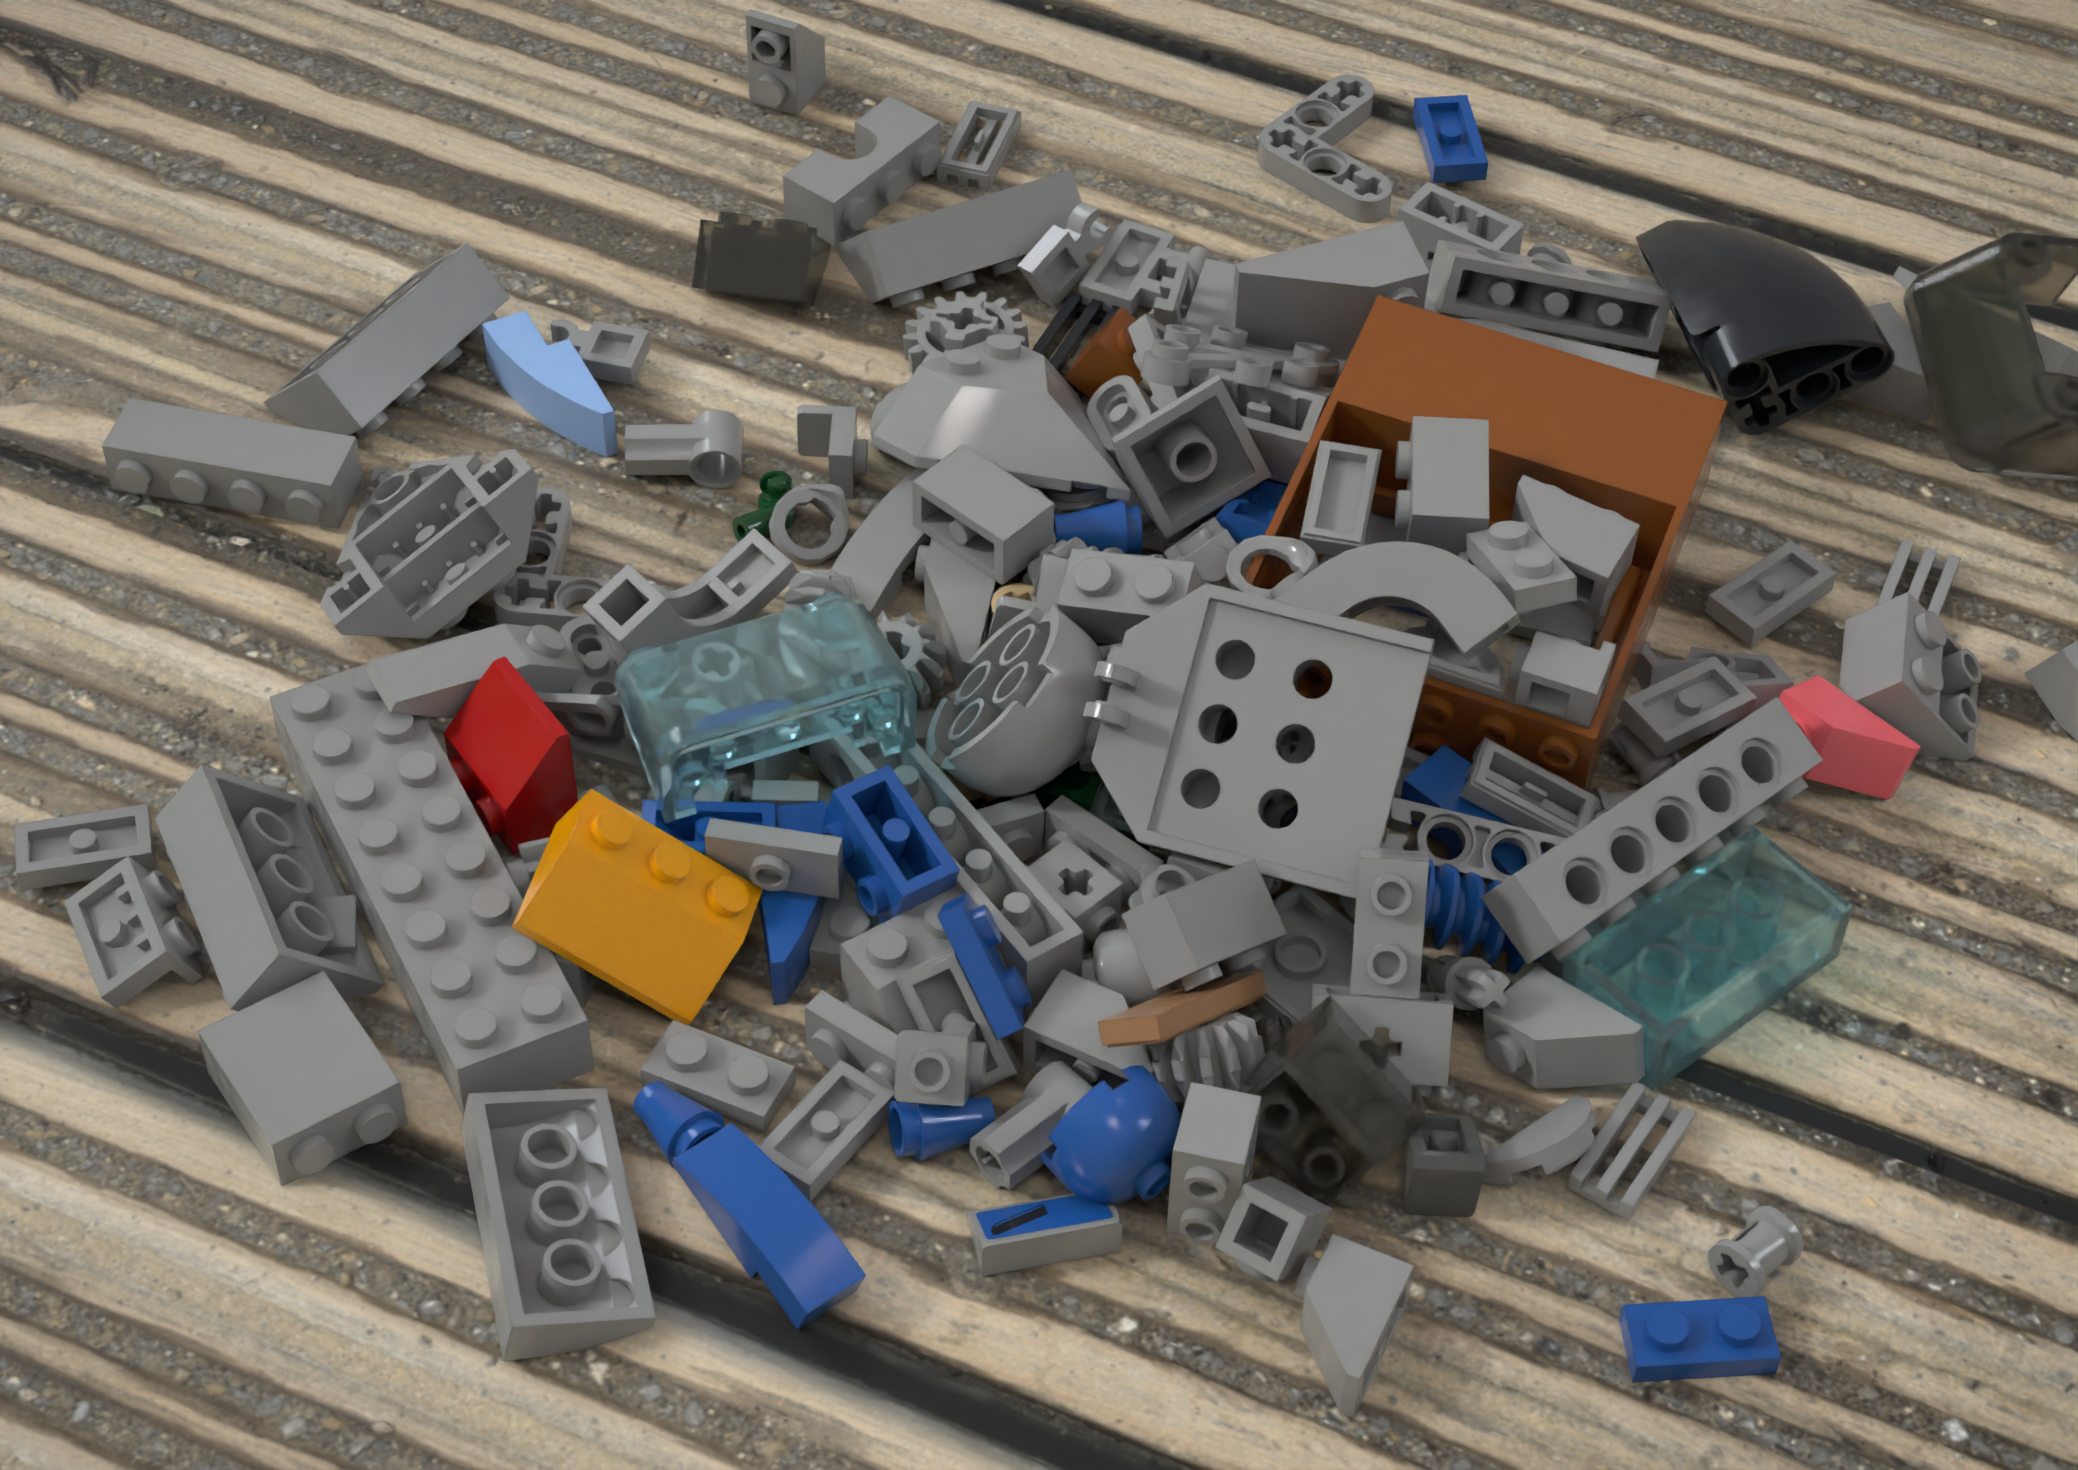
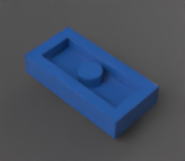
M1468 96L1414 98L1413 118L1432 183H1460L1463 181L1486 180L1488 160Z
M969 893L944 903L937 917L997 1039L999 1040L1023 1029L1028 1015L1025 1006L1032 1004L1031 996L1019 970L1015 966L1006 970L994 946L1001 943L1002 938L991 912L986 905L976 908Z
M1765 1296L1625 1304L1621 1309L1619 1324L1632 1383L1776 1374L1781 1356Z

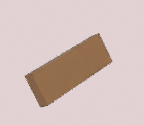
M1262 971L1223 975L1186 992L1182 986L1098 1021L1102 1046L1107 1045L1108 1048L1162 1043L1260 1000L1266 994Z

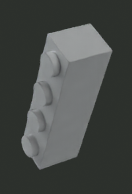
M129 398L102 445L111 486L114 490L336 529L340 528L363 482L357 439L354 436Z

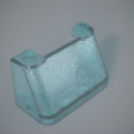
M839 592L828 593L812 603L657 648L651 646L639 648L625 658L615 675L616 693L665 823L696 814V805L693 800L694 795L710 781L714 790L727 787L726 769L846 733L853 749L865 746L866 736L877 739L884 756L916 747L917 694L906 667L861 599L854 595H845Z

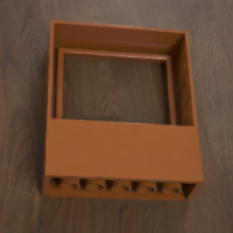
M1378 295L1265 535L1300 540L1320 440L1382 450L1371 511L1395 519L1397 491L1407 490V479H1396L1398 441L1410 440L1413 416L1489 420L1488 529L1497 522L1511 521L1517 485L1523 475L1544 484L1554 485L1567 494L1600 508L1615 511L1624 518L1640 524L1632 563L1615 590L1593 645L1594 649L1600 650L1603 641L1616 644L1608 682L1589 729L1426 676L1408 742L1409 748L1415 749L1429 757L1445 744L1473 764L1475 760L1472 757L1475 749L1484 738H1487L1587 791L1708 481L1728 401ZM1316 553V557H1317V561H1318V565H1319V563H1320V561H1321V559H1322V557H1323V554H1317V553ZM1257 555L1253 558L1244 579L1255 587L1268 590L1274 588L1280 581L1295 571L1291 570L1288 562L1277 556ZM1313 666L1306 669L1298 680L1300 695L1308 699L1324 696L1332 685L1333 676L1331 671L1323 666Z

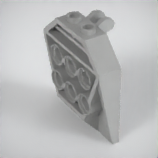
M1206 583L1125 631L1122 646L1113 645L1107 660L1097 662L1094 676L1102 679L1105 684H1109L1111 687L1107 702L1100 700L1086 702L1083 716L1093 720L1087 732L1086 747L1094 749L1091 761L1138 842L1152 848L1185 854L1231 868L1255 859L1262 876L1356 899L1360 847L1381 848L1435 641L1434 639ZM1247 647L1253 650L1255 663L1248 675L1240 679H1229L1224 676L1222 661L1231 649ZM1313 666H1323L1329 669L1333 676L1332 685L1324 696L1308 699L1300 695L1298 680L1306 669ZM1221 710L1235 713L1238 724L1234 736L1229 741L1221 744L1209 742L1205 735V724L1208 718L1213 713ZM1307 730L1313 733L1315 739V749L1312 756L1299 764L1284 761L1281 754V744L1284 738L1290 732ZM1203 774L1215 775L1220 783V794L1217 800L1209 807L1194 808L1188 799V788L1191 781ZM1290 794L1295 797L1298 804V814L1295 820L1289 826L1281 829L1269 827L1264 818V808L1267 802L1275 795Z

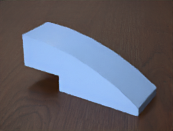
M526 311L482 324L489 370L502 388L527 413L550 430L581 447L605 457L618 454L614 410L570 339L547 345Z

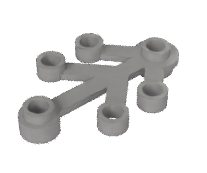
M1169 324L1166 325L1164 339L1153 340L1151 350L1144 352L1140 376L1147 381L1157 384L1186 386L1189 382L1191 368L1210 369L1214 367L1235 369L1233 380L1238 383L1253 387H1268L1272 370L1275 369L1282 370L1281 381L1284 383L1306 388L1316 387L1317 384L1328 387L1331 375L1338 373L1339 362L1329 357V348L1319 344L1296 342L1294 350L1284 351L1246 343L1247 331L1223 325L1213 326L1211 341L1208 344L1200 342V330L1184 325Z

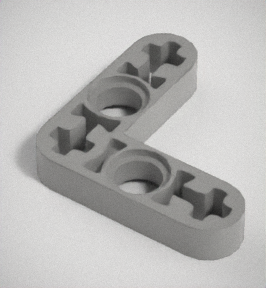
M1350 74L1339 75L1329 80L1260 132L1257 162L1266 172L1342 215L1361 223H1373L1386 218L1390 211L1393 185L1385 175L1338 150L1333 145L1370 118L1374 95L1372 83L1363 77ZM1313 121L1321 122L1328 126L1312 127L1304 123ZM1329 170L1335 172L1336 174L1331 176L1317 175L1312 171Z
M551 487L537 488L527 554L541 553L549 558L538 565H520L516 569L514 577L505 586L493 591L495 618L499 625L503 623L531 627L534 625H545L560 632L562 627L569 621L588 615L574 614L566 609L573 603L588 601L611 580L561 575L572 533V515L570 500L559 489ZM543 515H547L544 524L545 531L537 529L536 522H539ZM650 583V584H652L658 591H666L665 589H663V588L660 587L659 585ZM520 600H524L523 605H519ZM549 602H554V609H550Z

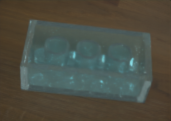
M1752 826L1567 955L1562 980L1644 1026L1645 1076L1640 1080L1654 1092L1837 958L1853 905L1755 826Z

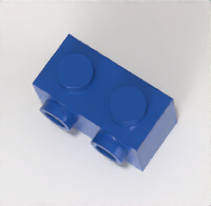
M890 765L832 791L822 824L821 834L843 838V865L855 881L858 899L869 915L873 917L878 916L880 921L884 923L954 887L960 871L959 867Z

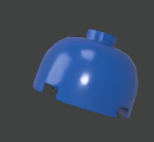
M1133 1065L1122 1069L1121 1071L1129 1078V1081L1121 1084L1114 1090L1105 1080L1093 1087L1068 1110L1048 1137L1057 1149L1053 1155L1042 1152V1162L1067 1189L1080 1199L1097 1204H1124L1140 1196L1144 1201H1148L1160 1194L1170 1184L1172 1153L1181 1118L1178 1108L1164 1087L1143 1065Z

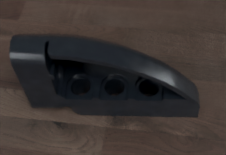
M1690 220L1666 221L1635 237L1656 283L1669 295L1672 301L1670 310L1714 393L1719 392L1722 400L1728 401L1726 408L1741 433L1758 435L1772 430L1877 380L1892 367L1895 360L1894 351L1873 314L1846 281L1807 251L1751 229L1714 222Z

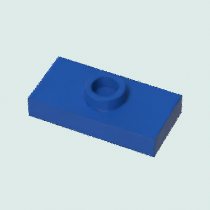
M1265 479L1229 501L1216 516L1217 521L1221 527L1228 530L1234 541L1239 544L1244 539L1265 535L1288 483Z

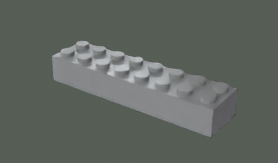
M369 663L270 696L280 749L352 894L356 895L358 906L463 1116L469 1093L544 1090L593 1071L588 1019L551 950L512 928L523 898L425 716L390 713L365 672Z

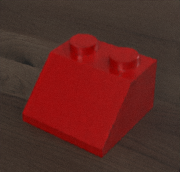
M505 656L494 660L445 730L444 739L448 760L489 837L497 835L511 854L516 855L520 853L518 844L550 838L555 824L578 802V794L568 731Z

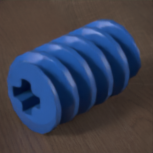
M1429 858L1424 930L1427 926L1433 928L1432 947L1441 950L1451 935L1458 936L1457 955L1459 957L1469 956L1476 943L1482 944V959L1492 966L1501 951L1507 952L1506 971L1513 975L1517 974L1525 960L1481 898L1502 882L1493 880L1485 886L1482 876L1471 871L1460 878L1458 869L1447 863L1435 870L1433 861ZM1540 956L1539 958H1537V959L1534 960L1533 962L1536 963V962L1540 961V959L1542 958V956Z

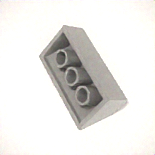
M1072 169L868 230L837 244L836 248L839 257L870 302L874 303L890 298L892 307L896 308L924 299L925 296L922 288L941 282L943 291L947 292L975 283L976 280L973 272L984 268L992 267L994 276L1018 270L1017 265L1053 225L1064 230L1067 228L1071 212L1082 201Z
M466 243L409 277L264 401V404L271 412L303 428L348 436L356 433L360 439H363L388 420L389 417L383 410L390 403L395 401L400 406L426 386L421 378L424 373L430 368L435 373H438L455 361L463 353L457 344L466 336L472 341L482 336V324L498 319L494 312L510 297L470 245Z
M201 764L155 817V820L165 843L166 853L173 863L184 891L185 901L192 911L202 936L204 949L211 959L221 984L223 997L230 1009L238 1012L322 971L326 973L346 1003L377 993L384 985V982L358 922L356 928V950L349 954L317 956L333 939L334 929L328 918L319 909L304 902L306 898L346 895L304 798ZM297 829L298 832L293 834L292 830ZM293 843H304L305 847L295 849L291 848V845Z

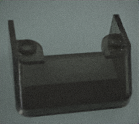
M2012 232L1920 273L1904 293L1903 302L1945 450L1957 465L1968 471L2078 481V377L2064 373L2046 372L2026 304L2052 307L2078 275V239Z

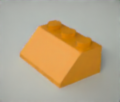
M590 789L555 824L512 928L670 1019L689 1025L744 942L763 889L595 790Z

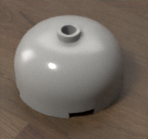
M1054 605L1048 613H1043L1036 606L1021 612L996 631L967 662L973 670L960 685L954 703L948 698H942L928 728L925 742L927 755L960 783L981 794L994 797H1011L1029 793L1046 785L1059 776L1066 768L1079 761L1088 749L1086 747V737L1093 720L1083 716L1086 702H1095L1097 700L1107 702L1108 684L1094 676L1097 662L1104 661L1098 646L1082 628Z

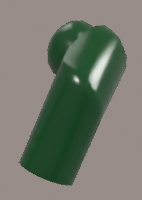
M772 471L762 476L759 481L762 493L758 496L757 510L736 517L733 520V532L738 542L754 528L765 538L770 537L769 521L774 507L779 499L792 489V479L789 474L784 471ZM796 507L786 517V530L790 528L795 520Z

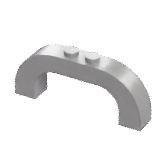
M1378 542L1345 551L1324 562L1306 576L1301 570L1290 574L1280 581L1269 593L1277 601L1353 619L1367 610L1382 606H1403L1418 610L1439 624L1467 662L1520 623L1518 613L1497 586L1478 568L1449 551L1416 542ZM1247 647L1231 649L1222 661L1224 676L1229 679H1240L1248 675L1255 663L1253 650ZM1221 710L1213 713L1208 718L1205 724V735L1209 742L1215 744L1223 743L1225 729L1233 712ZM1213 774L1197 776L1191 781L1188 788V799L1194 808L1211 806L1220 794L1219 780Z

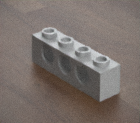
M1439 239L1429 274L1426 297L1442 313L1658 352L1672 304L1667 292L1654 280Z

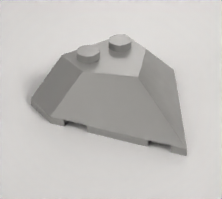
M991 335L986 338V341L963 349L949 350L944 356L919 364L872 434L873 446L913 467L930 469L964 444L984 458L995 461L1004 471L1026 485L1071 492L1072 486L1083 489L1100 488L1107 492L1106 498L1130 502L1131 490L1112 455L1104 448L1087 417V410L1078 394L1044 355L1021 345V341L1018 338L1010 335Z
M516 449L499 451L494 460L482 463L473 454L413 462L407 469L408 471H399L397 473L391 466L376 467L369 482L375 490L372 492L370 501L360 504L336 563L343 572L341 581L337 585L326 589L320 603L330 621L341 635L429 639L439 630H447L455 626L466 615L471 604L488 591L492 592L502 588L514 577L516 569L527 559L539 476Z

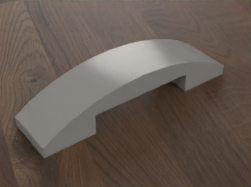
M917 468L899 482L880 501L848 541L830 570L835 571L836 575L851 577L857 594L855 604L857 613L854 620L856 622L860 619L871 624L881 614L882 609L884 610L902 591V573L916 559L919 546H928L930 544L931 537L913 526L912 481L928 469Z

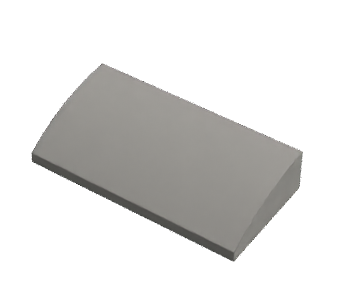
M607 1088L469 1093L461 1124V1133L503 1361L530 1359L581 1350L627 1337L653 1327L656 1314Z

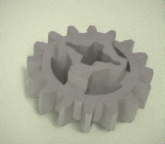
M963 291L957 292L955 301L947 302L940 296L934 298L935 308L929 309L919 306L916 309L917 320H906V334L903 335L905 360H909L910 372L912 374L919 364L944 356L949 350L963 349L986 341L987 337L995 334L1016 337L1021 341V345L1029 347L1027 322L1022 321L1021 310L1019 308L1008 310L1007 299L1003 297L995 300L993 303L987 302L986 292H980L976 297H966Z

